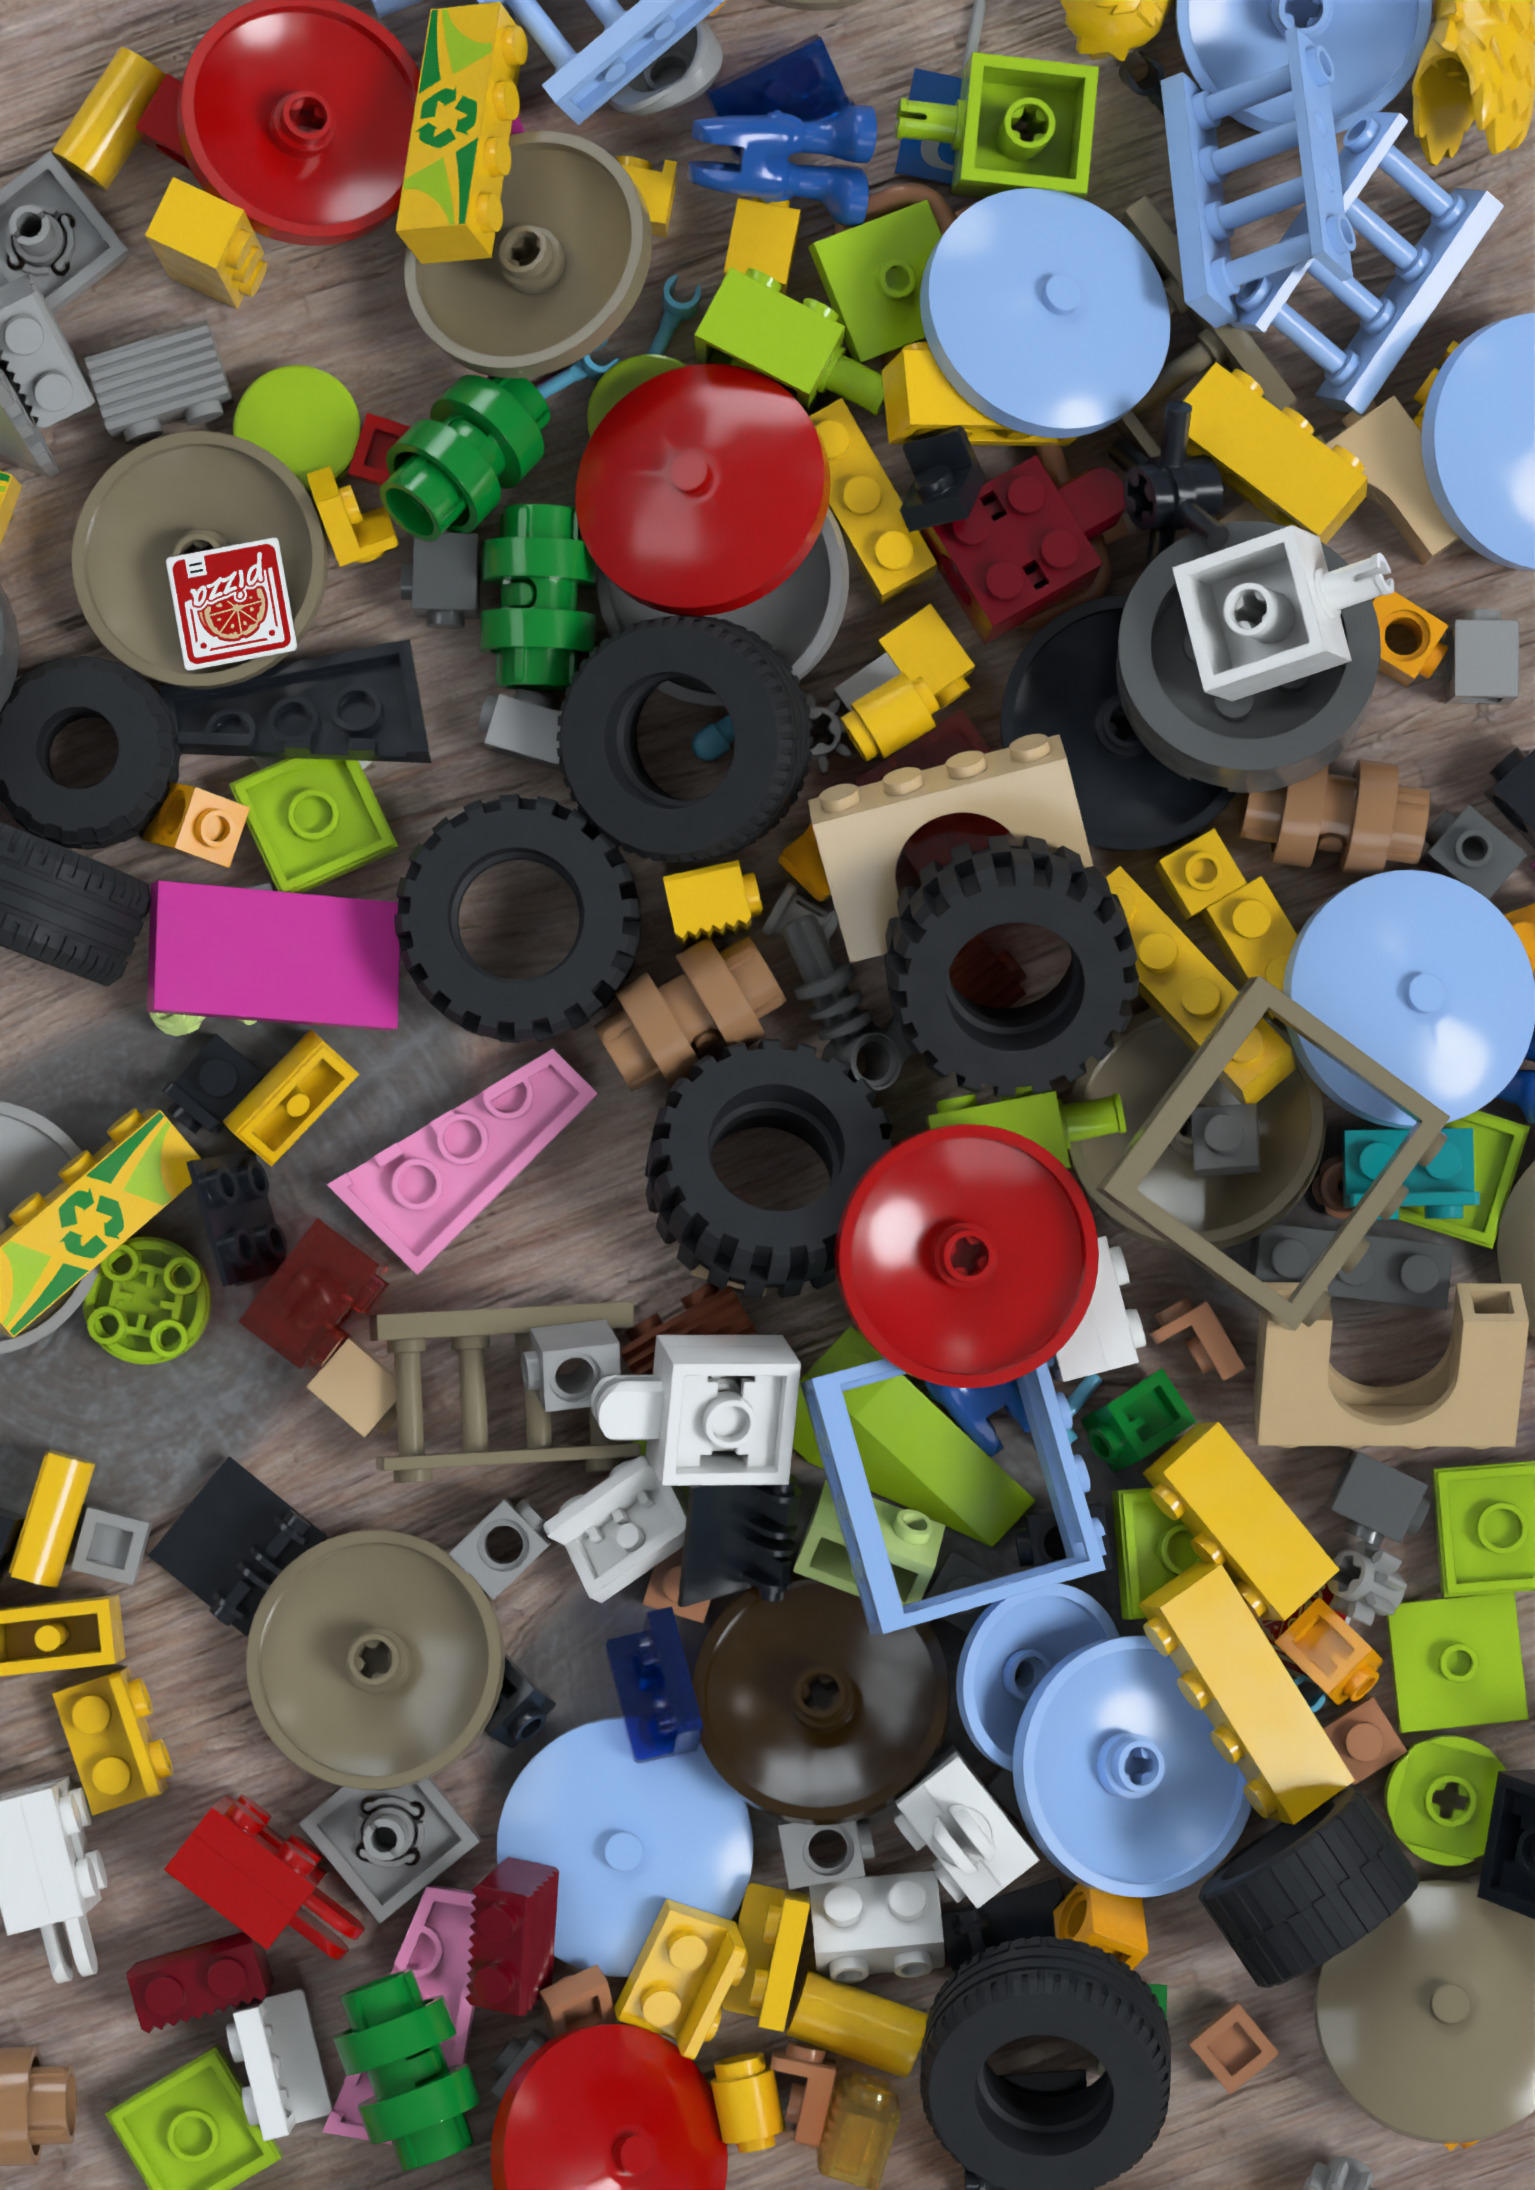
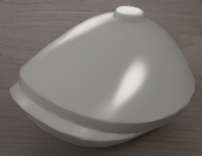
M705 20L700 21L607 102L617 111L633 116H643L682 106L704 94L718 76L723 60L722 46L709 24Z

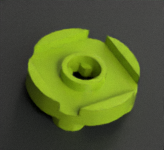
M1444 1734L1412 1742L1406 1748L1408 1752L1400 1756L1393 1764L1385 1783L1384 1809L1389 1819L1391 1831L1412 1853L1428 1862L1444 1866H1460L1475 1861L1474 1858L1480 1857L1485 1853L1498 1771H1506L1505 1767L1487 1747L1464 1736ZM1447 1782L1458 1783L1457 1793L1467 1797L1464 1809L1454 1808L1450 1818L1439 1816L1440 1806L1432 1802L1435 1790H1444Z

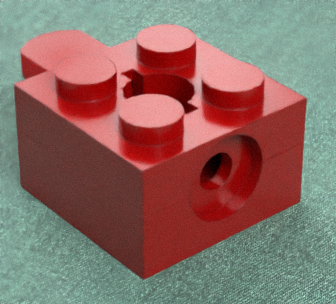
M225 1794L211 1807L164 1868V1871L266 1950L269 1949L288 1924L329 1957L341 1961L349 1951L348 1946L331 1929L301 1907L302 1904L334 1929L353 1940H357L365 1930L363 1924L355 1916L316 1887L327 1873L325 1869L318 1865L322 1855L301 1837L291 1834L286 1840L267 1825L272 1818L271 1815L249 1797L241 1794L237 1800H234L231 1796Z

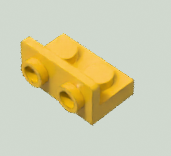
M129 1667L56 1691L52 1694L92 1816L147 1797L152 1798L161 1795L169 1789L166 1777L173 1775L171 1759L162 1739L153 1741L145 1718V1716L153 1714L151 1699L143 1679L140 1677L133 1680Z
M755 1882L748 1883L737 1926L748 1952V1963L740 1983L736 1987L730 1986L722 2002L723 2009L758 2017V2027L784 2032L810 1909V1894Z
M666 1898L616 2002L614 2011L617 2020L675 2039L681 2056L694 2060L703 2042L711 2041L718 2030L722 2014L721 2004L730 1986L736 1987L746 1971L748 1952L736 1922Z

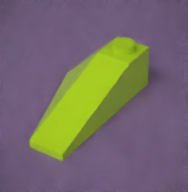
M849 1326L799 1379L793 1448L809 1463L824 1469L800 1383L884 1359L852 1326ZM904 1375L842 1392L870 1491L908 1509L919 1511L928 1518L990 1547H993L1036 1501Z

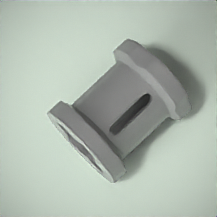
M788 882L761 932L767 936L777 933L784 937L782 928L788 922L803 915L813 914L817 917L827 941H829L839 921L836 910L829 912L798 895L797 886Z

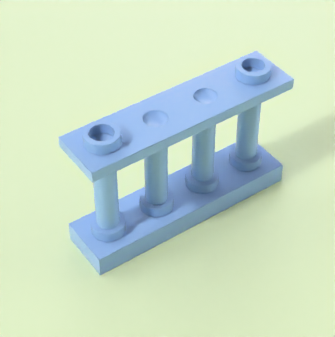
M536 0L477 1L479 4L501 2L513 20L516 17L556 68L555 74L542 84L543 88L552 100L577 125H580L725 0H640L629 11H625L617 0H584L605 28L601 35L579 53L574 51Z
M1297 27L1285 31L1289 64L1215 94L1208 90L1202 91L1184 72L1160 81L1184 299L1190 308L1214 328L1238 320L1235 294L1239 293L1240 285L1315 258L1341 282L1353 278L1350 251L1355 249L1356 240L1352 225L1345 216L1329 83L1335 79L1334 67L1326 49L1322 45L1316 46ZM1292 91L1295 120L1218 149L1216 127L1220 126L1221 118ZM1299 146L1302 176L1225 205L1222 182L1227 180L1228 173ZM1306 202L1309 232L1231 260L1229 238L1233 236L1234 229Z
M1368 111L1366 115L1356 120L1348 129L1343 139L1344 148L1338 155L1345 216L1350 221L1354 230L1396 265V275L1383 295L1377 298L1354 277L1341 282L1319 261L1313 258L1243 284L1236 296L1238 320L1229 323L1237 329L1263 333L1271 324L1325 370V380L1314 396L1334 411L1346 413L1353 411L1358 415H1363L1504 207L1485 190L1455 188L1452 193L1448 194L1398 150L1393 143L1408 122L1400 113ZM1377 166L1431 213V224L1417 245L1412 246L1357 197ZM1306 204L1280 242L1309 232ZM1306 271L1360 317L1361 327L1344 350L1338 348L1286 303V300Z

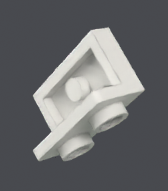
M639 1456L617 1465L610 1472L609 1478L588 1493L575 1496L566 1501L560 1507L559 1513L543 1524V1528L548 1538L565 1545L589 1598L603 1603L684 1546L688 1501L680 1486H662L648 1457Z
M934 1871L860 1877L809 1886L817 1974L846 1984L862 1981L870 1974L895 1972L900 1977H920L929 1974L933 1969L945 1966L938 1879Z
M296 1988L265 1996L262 2001L257 1998L253 1999L250 2005L241 2002L233 2013L235 2023L227 2024L226 2030L233 2060L235 2063L245 2062L250 2086L242 2088L243 2105L249 2125L255 2126L260 2124L263 2140L267 2141L289 2135L296 2123L328 2116L333 2110V2105L305 1991L302 1988Z

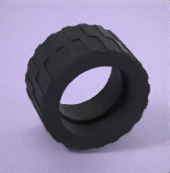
M1350 1788L1341 1790L1295 1825L1281 1822L1257 1838L1221 1866L1204 1883L1203 1888L1200 1889L1199 1899L1257 1986L1271 1988L1308 1973V1971L1329 1961L1372 1932L1408 1901L1418 1887L1419 1875L1360 1789Z

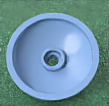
M1058 1583L992 1602L971 1628L958 1663L956 1678L957 1703L969 1738L976 1748L997 1766L1013 1772V1750L1020 1718L1028 1700L1044 1676L1057 1663L1079 1648L1099 1640L1120 1637L1107 1611L1093 1597L1080 1589ZM1020 1664L1021 1673L1019 1678L1015 1681V1672L1018 1665Z

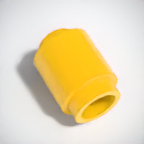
M901 672L850 704L852 711L840 717V721L852 743L867 762L877 755L885 759L935 728L936 724L932 714L940 710V706L921 676L910 681L906 674Z
M744 2053L713 2063L716 2077L710 2083L723 2143L737 2144L739 2153L760 2151L776 2145L774 2135L783 2132L786 2126L774 2070L770 2069V2066H766L764 2053Z

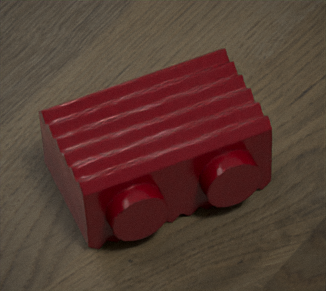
M507 1857L472 1889L476 1898L471 1903L476 1909L470 1914L475 1921L470 1925L474 1933L469 1937L473 1946L468 1951L473 1957L467 1962L472 1969L467 1973L471 1981L466 1985L470 1993L465 1997L470 2005L516 2016L527 2015V2010H532V2005H537V2000H541L539 1991L552 1986L559 1870L556 1867Z
M244 1932L136 1962L126 1972L141 2030L149 2034L155 2027L162 2030L167 2023L175 2026L180 2019L187 2023L192 2016L200 2019L205 2012L212 2016L217 2008L225 2012L229 2005L238 2008L242 2001L249 2005L254 1998L262 2001L274 1984L265 1948Z

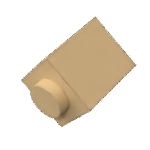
M348 1338L306 1387L364 1438L370 1436L376 1428L386 1435L397 1424L395 1373L358 1340Z

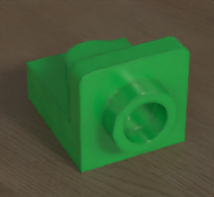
M1163 1368L1150 1374L1104 1406L1092 1411L1081 1419V1423L1088 1433L1087 1437L1091 1449L1115 1473L1142 1460L1197 1422Z

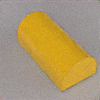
M120 47L51 153L58 161L107 191L141 138L135 127L166 74L135 52Z
M310 1029L223 1120V1123L234 1135L272 1167L360 1074L314 1030Z
M51 1448L45 1452L9 1569V1573H12L11 1577L48 1587L59 1586L96 1465L94 1462Z
M807 1970L785 2035L907 2078L914 2066L924 2039L928 2014Z

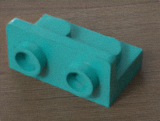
M1473 1128L1441 1129V1132L1447 1135V1140L1436 1157L1426 1167H1422L1417 1163L1402 1183L1409 1189V1192L1400 1207H1424V1219L1464 1218L1463 1206L1480 1205V1192H1475ZM1411 1129L1341 1131L1343 1208H1355ZM1399 1208L1388 1220L1399 1219ZM1378 1216V1218H1377L1376 1220H1384V1219H1382L1380 1216Z

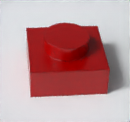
M367 413L348 470L349 477L381 487L390 477L386 462L387 452L411 426Z

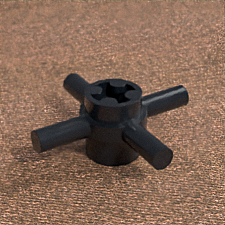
M1171 401L1166 405L1160 456L1148 459L1126 439L1116 440L1108 451L1110 460L1126 473L1124 500L1131 521L1137 528L1143 531L1150 529L1146 568L1160 553L1174 543L1175 533L1178 530L1189 529L1212 550L1223 547L1229 538L1228 529L1215 518L1220 512L1223 503V484L1217 465L1210 457L1204 454L1186 457L1192 406L1183 401Z

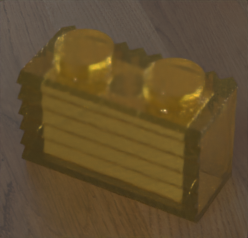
M858 2071L853 2072L851 2080L841 2078L835 2081L836 2092L831 2094L832 2104L828 2107V2117L825 2120L820 2147H816L817 2167L822 2175L869 2190H879L901 2118L898 2095L888 2091L890 2082Z

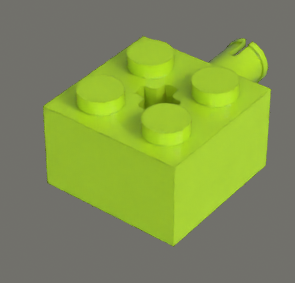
M972 52L962 70L960 99H957L955 105L913 101L900 97L896 120H899V122L895 125V139L902 140L906 138L950 143L951 150H955L951 195L984 199L1004 191L1039 188L1064 192L1084 199L1088 192L1099 67ZM1018 121L1026 122L1027 132L1035 135L1031 142L1021 140L1020 133L1013 130Z
M730 267L694 334L695 363L734 365L767 376L792 394L808 416H810L821 393L824 394L827 389L877 416L885 402L882 374L844 355L846 351L843 348L845 326L836 322L839 315L833 309L817 300L805 298L801 304L780 293L781 284L759 270L748 268L746 273L743 274Z
M1032 1086L1015 1087V1097H1000L1001 1102L980 1106L977 1104L976 1094L941 1100L936 1104L938 1114L929 1115L925 1120L927 1130L945 1125L974 1124L998 1127L1018 1133L1045 1148L1066 1169L1071 1168L1067 1150L1071 1148L1070 1142L1118 1132L1120 1134L1127 1132L1119 1093H1114L1112 1096L1062 1104L1061 1098L1057 1099L1056 1091L1034 1095Z

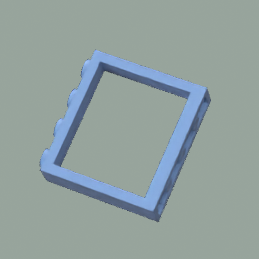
M1054 1356L1037 1369L1016 1380L1067 1558L906 1605L901 1603L842 1392L908 1373L901 1371L885 1359H881L800 1383L870 1635L889 1633L1106 1570L1102 1556L1107 1554L1101 1537L1106 1534L1101 1521L1097 1517L1091 1518L1084 1493L1090 1491L1088 1470L1081 1455H1073L1066 1431L1072 1429L1073 1425L1070 1407L1063 1392L1055 1393L1049 1372V1367L1054 1366L1055 1363Z

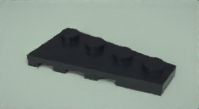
M410 639L276 664L256 677L231 686L212 689L183 688L173 685L159 686L160 696L165 701L174 720L177 731L174 743L178 744L181 754L432 763Z

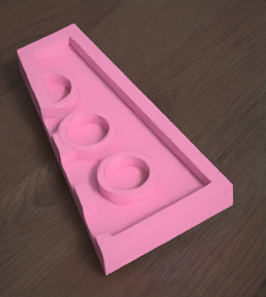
M551 1049L486 1088L480 1094L431 1121L430 1124L393 1144L375 1155L372 1159L328 1183L327 1186L417 1275H420L599 1094L554 1049Z
M430 1884L424 1891L394 1962L391 1974L413 1969L423 2000L439 1995L444 1996L457 2032L451 2038L440 2043L447 2065L450 2067L466 2063L475 2006L470 2005L465 1997L470 1993L466 1985L471 1981L467 1973L472 1968L467 1962L473 1957L468 1949L473 1946L469 1937L474 1933L470 1925L475 1920L470 1914L476 1909L471 1903L476 1898V1895L468 1890ZM366 2072L345 2077L344 2085L333 2110L329 2114L322 2131L323 2133L370 2141L357 2107L361 2102L374 2096ZM391 2141L383 2142L385 2144L392 2145Z

